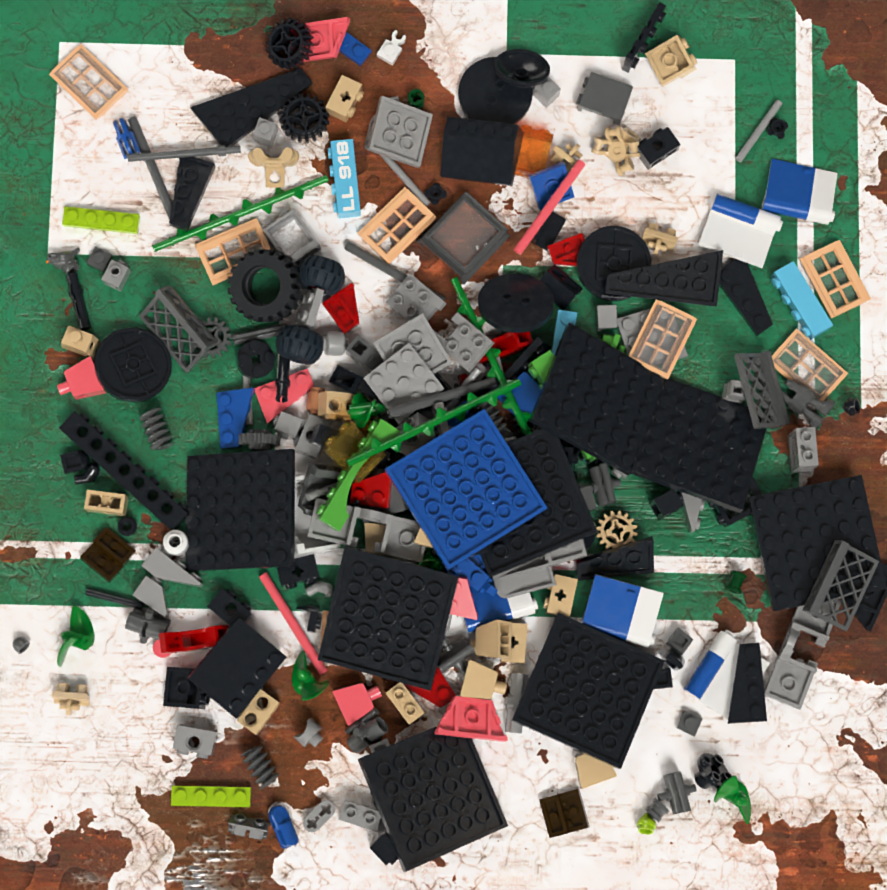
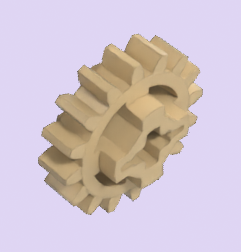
M610 511L609 517L606 514L603 515L604 521L599 519L598 523L601 527H596L600 532L596 535V538L602 539L599 545L605 544V550L609 547L613 549L629 544V542H635L632 537L638 535V533L633 532L637 525L631 524L634 521L633 518L627 519L628 513L622 516L621 511H618L617 515ZM618 519L625 522L626 525L619 523ZM610 521V528L604 531L605 524ZM615 527L617 530H621L618 536L616 533H612ZM629 533L628 539L623 543L624 534ZM606 538L614 540L615 544L609 542Z

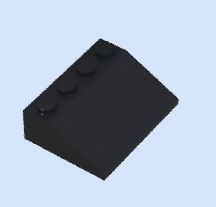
M447 117L443 134L440 176L442 178L513 186L524 132L517 124Z
M237 617L187 679L226 712L237 718L287 657L252 627Z

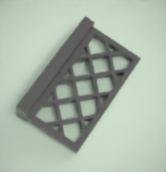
M168 285L157 290L156 296L139 317L152 333L163 341L169 353L186 373H189L209 349L215 347L218 341L172 286ZM159 300L164 304L165 310L159 309ZM149 312H154L155 322H152L147 317ZM159 313L165 314L166 323H160ZM170 314L175 317L177 324H171ZM160 326L166 327L167 336L162 335ZM171 327L177 328L178 337H172ZM182 329H185L188 333L189 339L183 338ZM172 340L178 341V350L172 347ZM183 342H189L190 352L184 351ZM194 343L200 347V353L195 352ZM184 355H190L189 365L184 361Z
M771 352L738 353L734 355L754 429H777L790 424Z
M835 540L804 605L803 611L847 632L879 561L851 547L843 540ZM847 550L853 553L855 561L846 562L845 555ZM868 560L872 563L870 569L863 572L860 562ZM857 564L859 574L851 576L848 566ZM844 568L847 578L839 581L837 572L839 569ZM861 577L863 584L861 588L855 590L852 579ZM848 581L851 591L843 594L840 584ZM836 585L839 596L830 599L828 591L830 587ZM852 594L854 603L852 606L847 607L844 597ZM840 599L843 609L834 611L832 601ZM828 603L831 613L827 615L819 613L821 606ZM845 613L846 620L844 625L838 623L836 614Z

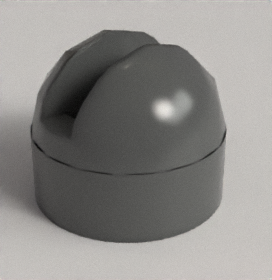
M17 637L12 642V646L18 654L25 652L30 645V642L24 637Z

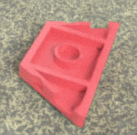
M343 17L305 23L307 25L306 28L311 30L310 35L314 37L310 41L314 43V46L310 47L313 53H308L307 55L310 60L304 59V62L337 58L350 23V18ZM291 30V33L295 37H299V34L296 30Z
M459 576L450 614L477 620L478 613L475 609L468 577Z
M453 697L435 730L437 735L498 742L508 741L507 735H504L501 729V721L495 712L496 709L493 701L486 699Z

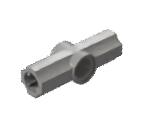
M512 673L510 693H508L506 704L505 732L522 734L523 726L511 720L529 679L526 674Z

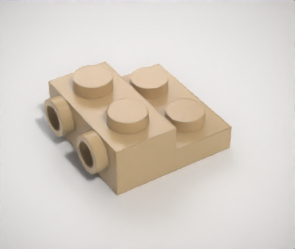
M679 35L672 37L645 53L663 87L677 78H683L697 70L695 65L698 62L693 53L689 55L687 51L689 45L686 39H681Z

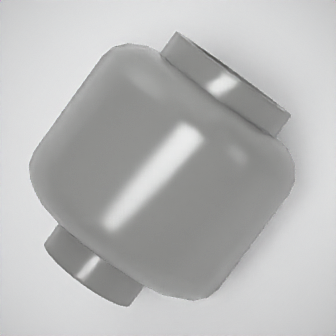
M327 331L322 336L323 351L326 355L341 356L349 346V339L345 337L342 331Z

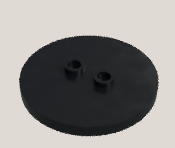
M497 57L484 58L472 64L463 74L458 89L459 103L466 117L472 120L508 124L520 122L531 106L532 87H516L504 82L494 69Z
M606 226L592 232L582 242L576 258L577 274L585 289L599 299L615 302L626 300L630 297L604 294L606 275L651 265V255L643 239L632 230L621 226Z
M505 274L489 280L481 288L478 295V310L482 318L489 325L499 330L511 333L529 332L540 328L551 318L554 310V297L546 284L532 276Z
M131 327L119 329L108 335L101 342L95 355L94 369L98 382L108 394L121 401L136 403L155 397L165 388L171 375L172 361L166 345L159 337L147 330Z

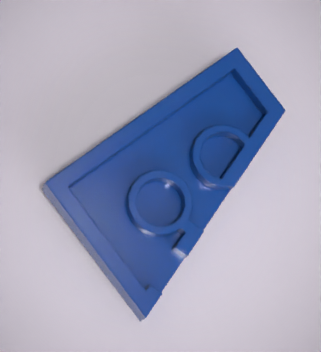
M255 388L217 392L220 448L222 450L242 447V445L238 444L239 434H245L248 412L250 413V403Z

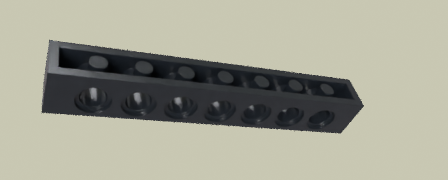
M74 411L59 429L170 530H177L189 515L186 512L188 508L181 502L178 504L172 500L174 496L167 489L162 491L158 487L160 483L154 477L148 478L144 474L146 470L138 463L136 465L131 463L130 460L132 458L124 450L120 453L116 449L118 445L111 438L106 440L102 436L104 432L96 425L92 427L88 424L90 420L82 412L78 415ZM83 428H87V435L84 437H80V430ZM96 441H102L100 449H93V444ZM109 454H116V459L113 462H107ZM124 466L130 467V472L127 475L121 474V469ZM138 479H144V485L141 488L135 487V482ZM151 492H158L156 500H149ZM171 504L173 506L172 511L168 514L164 513V506Z

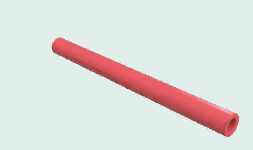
M577 160L513 250L517 254L521 255L585 167L586 164L582 160Z
M266 572L259 576L318 674L321 676L328 672L323 661L318 660V653L269 574Z

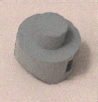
M313 718L307 720V727L304 733L297 734L294 738L303 747L310 743L315 748L323 740V737L319 734L322 727Z

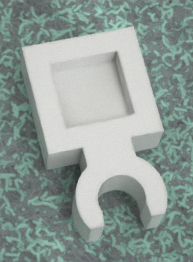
M397 30L392 33V40L386 39L377 53L378 58L392 66L402 52V48L399 45L404 44L406 41L405 35L401 39H396Z

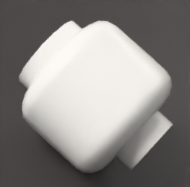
M171 530L165 534L163 546L171 555L179 556L187 551L189 540L184 532Z

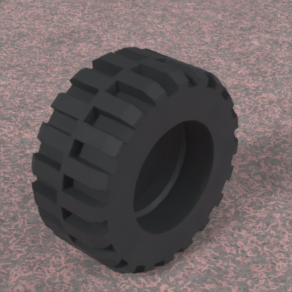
M257 249L254 252L244 254V258H239L236 261L238 265L236 267L232 266L230 272L233 275L228 277V283H231V288H227L228 294H232L233 298H230L231 303L237 305L236 310L239 313H243L245 318L256 322L280 321L284 317H289L292 314L291 311L298 308L297 302L302 300L303 295L300 292L301 289H304V285L301 284V275L298 272L299 266L297 263H293L292 258L288 255L274 250ZM262 268L273 269L280 280L279 294L269 304L260 303L252 292L253 278Z

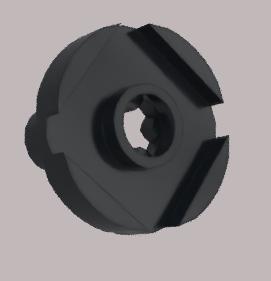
M252 340L247 342L238 350L236 355L238 370L249 379L264 378L274 367L275 354L267 344L261 341ZM251 356H258L260 364H253Z

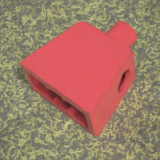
M91 356L64 371L67 381L57 385L60 395L71 392L75 399L106 393L97 380L94 360Z
M363 683L333 691L348 726L374 709L372 701L382 696L378 686L366 690Z

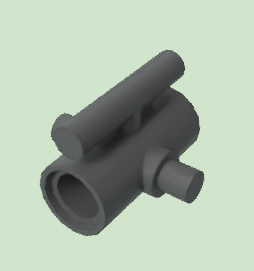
M606 463L590 468L589 473L592 482L589 485H584V487L591 485L598 507L615 503L616 498L613 489L621 486L620 479L613 480L610 478Z
M134 608L133 612L131 611L128 615L125 629L139 633L140 643L146 644L150 637L159 640V634L167 632L171 620L153 614L154 611L152 609L143 611Z
M445 637L443 651L440 654L437 667L441 673H444L451 667L457 668L460 673L465 672L467 669L463 664V659L474 653L473 647L465 637L454 644L452 642L449 643Z
M372 709L345 729L346 733L351 735L347 738V743L353 752L359 753L372 743L381 741L382 736L388 732L386 722L381 717H376L379 715L378 709Z
M681 771L663 775L666 789L664 792L657 794L658 800L670 801L673 814L691 811L688 796L690 793L697 791L695 784H684Z

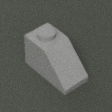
M145 576L133 596L165 618H168L169 612L165 589L160 586L162 582L154 576L151 579Z

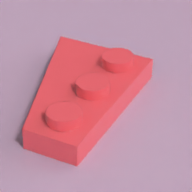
M308 368L289 375L290 387L288 388L287 402L282 403V396L280 402L275 400L277 390L275 381L255 388V393L267 424H270L276 415H280L281 411L285 412L288 407L306 395L311 387H314Z

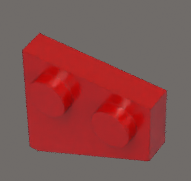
M579 233L547 246L546 248L554 265L576 267L577 253L582 242L585 240L583 234Z
M353 283L322 303L344 334L360 324Z
M384 472L353 483L350 503L359 500L361 505L389 508L392 481L387 473Z
M438 667L431 691L408 684L404 685L407 689L440 708L451 702L452 698L456 696Z

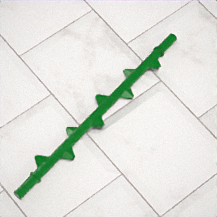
M327 175L321 176L287 191L278 187L275 189L274 196L255 204L244 199L242 209L220 218L215 214H211L208 223L188 230V232L177 228L176 236L169 237L152 245L153 250L157 252L193 236H197L204 241L206 240L208 230L228 222L237 226L240 217L260 209L270 214L272 204L292 196L301 200L303 199L304 191L312 190L314 187L329 182Z
M458 277L451 279L458 295L457 298L462 303L457 312L461 315H467L471 324L484 334L481 327L486 321L482 317L475 315L467 298V293L464 292ZM490 348L486 353L491 365V369L487 373L488 378H497L501 386L513 381L506 380L496 359L501 353L500 349ZM512 390L506 392L505 396L507 399L502 404V407L512 409L522 430L521 433L524 436L530 434L531 428L528 427L527 421L530 419L531 414L521 412Z
M517 378L479 397L470 392L467 394V403L448 412L438 407L435 418L414 428L408 423H404L401 434L382 443L373 438L370 449L363 450V452L346 459V463L350 467L365 459L368 460L369 457L388 448L400 452L401 442L422 432L432 437L434 426L453 417L463 422L465 421L466 411L485 402H488L493 407L497 406L498 396L505 395L506 392L521 386V382Z

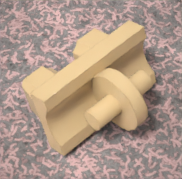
M568 143L565 147L570 151L568 154L560 146L556 145L553 148L555 152L552 154L550 161L556 165L565 159L569 162L566 166L567 173H569L577 162L573 156L575 155L578 159L583 156L578 151L581 146L576 144L572 147Z
M650 223L647 228L645 227L642 239L648 247L655 248L653 254L657 255L659 250L665 252L666 250L674 251L678 240L676 230L668 228L665 233L659 232V226L654 223Z
M58 683L56 691L52 692L54 704H60L59 709L66 710L67 716H71L73 710L79 711L80 706L89 707L90 698L87 685H77L76 693L69 692V684Z

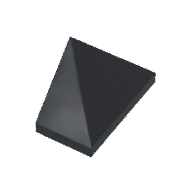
M337 365L329 382L354 394L364 379Z

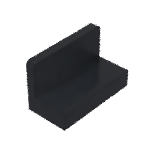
M553 210L531 240V243L548 251L546 247L554 243L566 219L554 213Z
M556 265L548 269L540 279L551 290L554 303L562 310H565L571 301L583 290L582 287Z

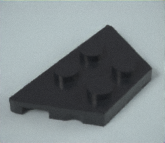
M881 563L887 586V564ZM887 589L864 593L854 615L868 632H871L885 602ZM853 596L844 597L847 607L852 606L854 603Z

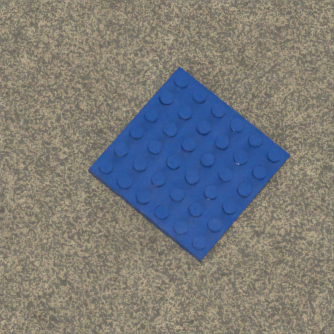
M485 409L385 468V472L447 571L547 509L544 501Z

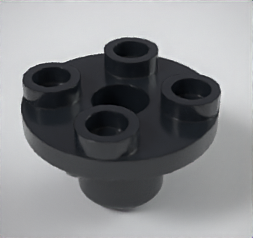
M704 753L698 758L697 766L699 771L694 774V779L700 788L708 789L710 786L719 789L728 778L732 777L723 764L724 761L721 756Z

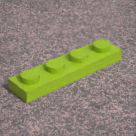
M65 206L62 225L63 227L138 234L141 216L140 214Z
M172 786L171 806L251 807V787Z

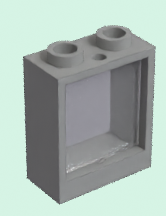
M295 209L285 211L281 214V218L276 221H270L263 229L264 235L274 249L291 257L292 262L297 263V265L302 263L306 257L314 255L321 250L320 244Z
M815 427L795 428L787 436L790 473L811 472L819 465Z

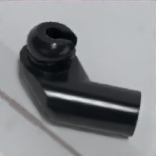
M95 462L90 463L85 474L74 476L75 484L94 482L100 473L99 465Z

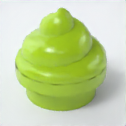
M645 813L637 821L636 827L638 832L645 835L654 833L656 821L653 820L649 813Z

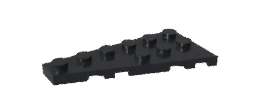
M300 68L192 106L190 109L219 145L233 146L255 129L259 117L265 120L269 119L282 109V105H287V99L292 101L294 95L299 96L312 86L313 82Z
M724 250L607 274L604 294L717 307Z

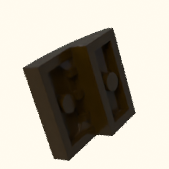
M105 527L93 540L91 546L80 556V560L110 583L131 559L136 550L109 528Z
M580 789L539 799L549 838L590 827Z

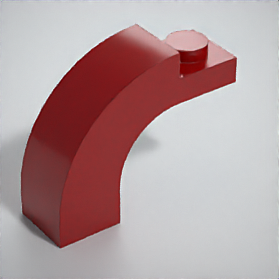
M530 331L523 333L507 332L502 336L491 339L494 342L491 348L500 349L501 353L498 357L503 359L528 348L533 340ZM485 354L478 363L486 364L490 362Z
M229 625L160 633L161 653L172 654L210 649L226 632Z

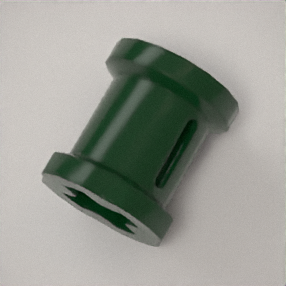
M420 89L411 90L408 94V105L422 109L424 107V93Z
M731 570L729 583L724 589L735 594H741V587L744 579H747V575Z

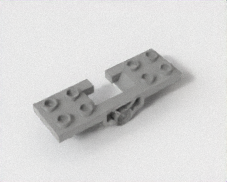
M412 274L405 278L386 301L390 307L407 321L421 313L429 321L438 309L441 311L446 305L441 298ZM457 312L451 319L457 326L446 339L434 331L446 353L470 373L493 346L494 342Z
M316 498L307 537L356 548L358 538L352 537L356 519H364L386 525L382 543L375 542L373 552L422 562L425 546L414 544L420 529L417 521L347 505V513L350 515L341 530L334 531L316 519L318 508L327 501Z
M840 600L832 601L834 611L839 610ZM828 603L821 606L819 613L823 615L831 613ZM804 605L796 607L764 691L766 697L798 710L802 708L813 676L817 672L818 663L808 660L804 664L790 658L794 651L793 647L800 636V631L815 636L814 644L824 648L830 638L829 634L833 626L803 611Z

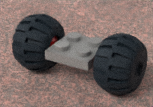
M319 255L306 257L299 266L298 272L301 275V284L310 291L302 294V300L299 301V304H301L300 309L294 317L295 325L285 326L276 339V348L280 356L305 365L314 364L323 353L322 336L308 329L314 326L323 295L336 294L345 282L343 266L335 260Z

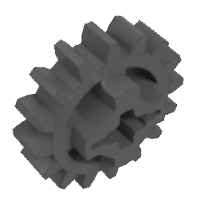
M208 317L207 322L201 319L200 321L206 328L213 327L207 330L218 341L215 345L217 349L209 350L204 355V358L207 359L211 355L212 359H215L216 354L222 357L221 352H228L226 346L232 345L228 340L232 338V335L227 334L230 328L225 327L224 321L219 324L218 318H215L214 322L211 321L210 317ZM222 332L224 334L223 342L220 340V335ZM195 343V344H194V349H195V350L198 349L197 353H200V352H201V349H200V347Z
M250 429L247 434H239L238 444L248 446V449L251 451L270 450V447L280 446V436L272 435L271 431L265 429Z

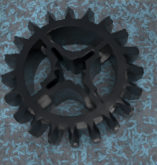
M288 18L287 20L281 19V24L275 23V29L270 28L271 35H266L269 41L264 43L269 46L266 52L270 53L268 57L273 60V64L290 70L292 67L298 68V64L304 65V59L310 60L307 55L308 53H313L310 47L314 46V43L310 41L314 37L310 35L311 30L306 28L307 25L305 23H301L298 19ZM291 30H296L299 34V37H295L291 33ZM280 51H285L288 54V58H284Z
M301 93L300 98L294 95V101L287 99L288 105H282L284 111L279 113L282 117L279 119V122L283 124L281 129L286 130V136L291 135V140L294 141L298 138V143L305 139V142L308 144L309 138H312L315 142L316 135L321 138L322 132H326V126L329 125V120L327 119L330 118V115L326 111V106H323V100L318 101L317 96L311 99V94L309 93L307 97H304L303 93ZM306 106L314 108L318 113L308 111ZM300 107L299 112L290 116L295 109ZM303 112H305V116H307L306 125H304V120H302ZM318 121L317 125L309 130V126ZM291 124L300 125L303 130H298Z

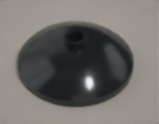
M512 49L502 52L497 56L494 63L496 74L504 82L516 87L529 88L538 86L545 82L550 74V65L544 57L524 49Z

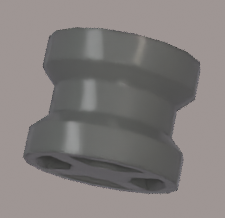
M654 798L651 806H647L645 811L659 823L662 820V816L670 811L657 798Z

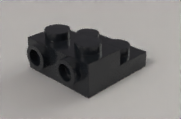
M167 667L163 706L205 710V707L209 705L210 697L187 679L194 668Z

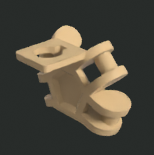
M617 126L615 129L606 127V138L595 137L594 141L596 143L591 152L608 157L615 163L619 176H623L626 171L634 170L631 158L641 156L640 152H638L641 137L629 127L622 128V126ZM603 144H608L606 150L602 149Z
M287 147L278 158H271L269 154H264L261 148H255L248 153V159L254 166L265 168L267 188H284L285 168L292 167L297 163L299 153ZM273 170H277L281 177L278 183L270 181Z

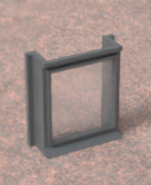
M465 192L417 243L422 248L424 246L429 248L459 275V281L465 285L504 244L510 235L507 234L508 228L470 194Z

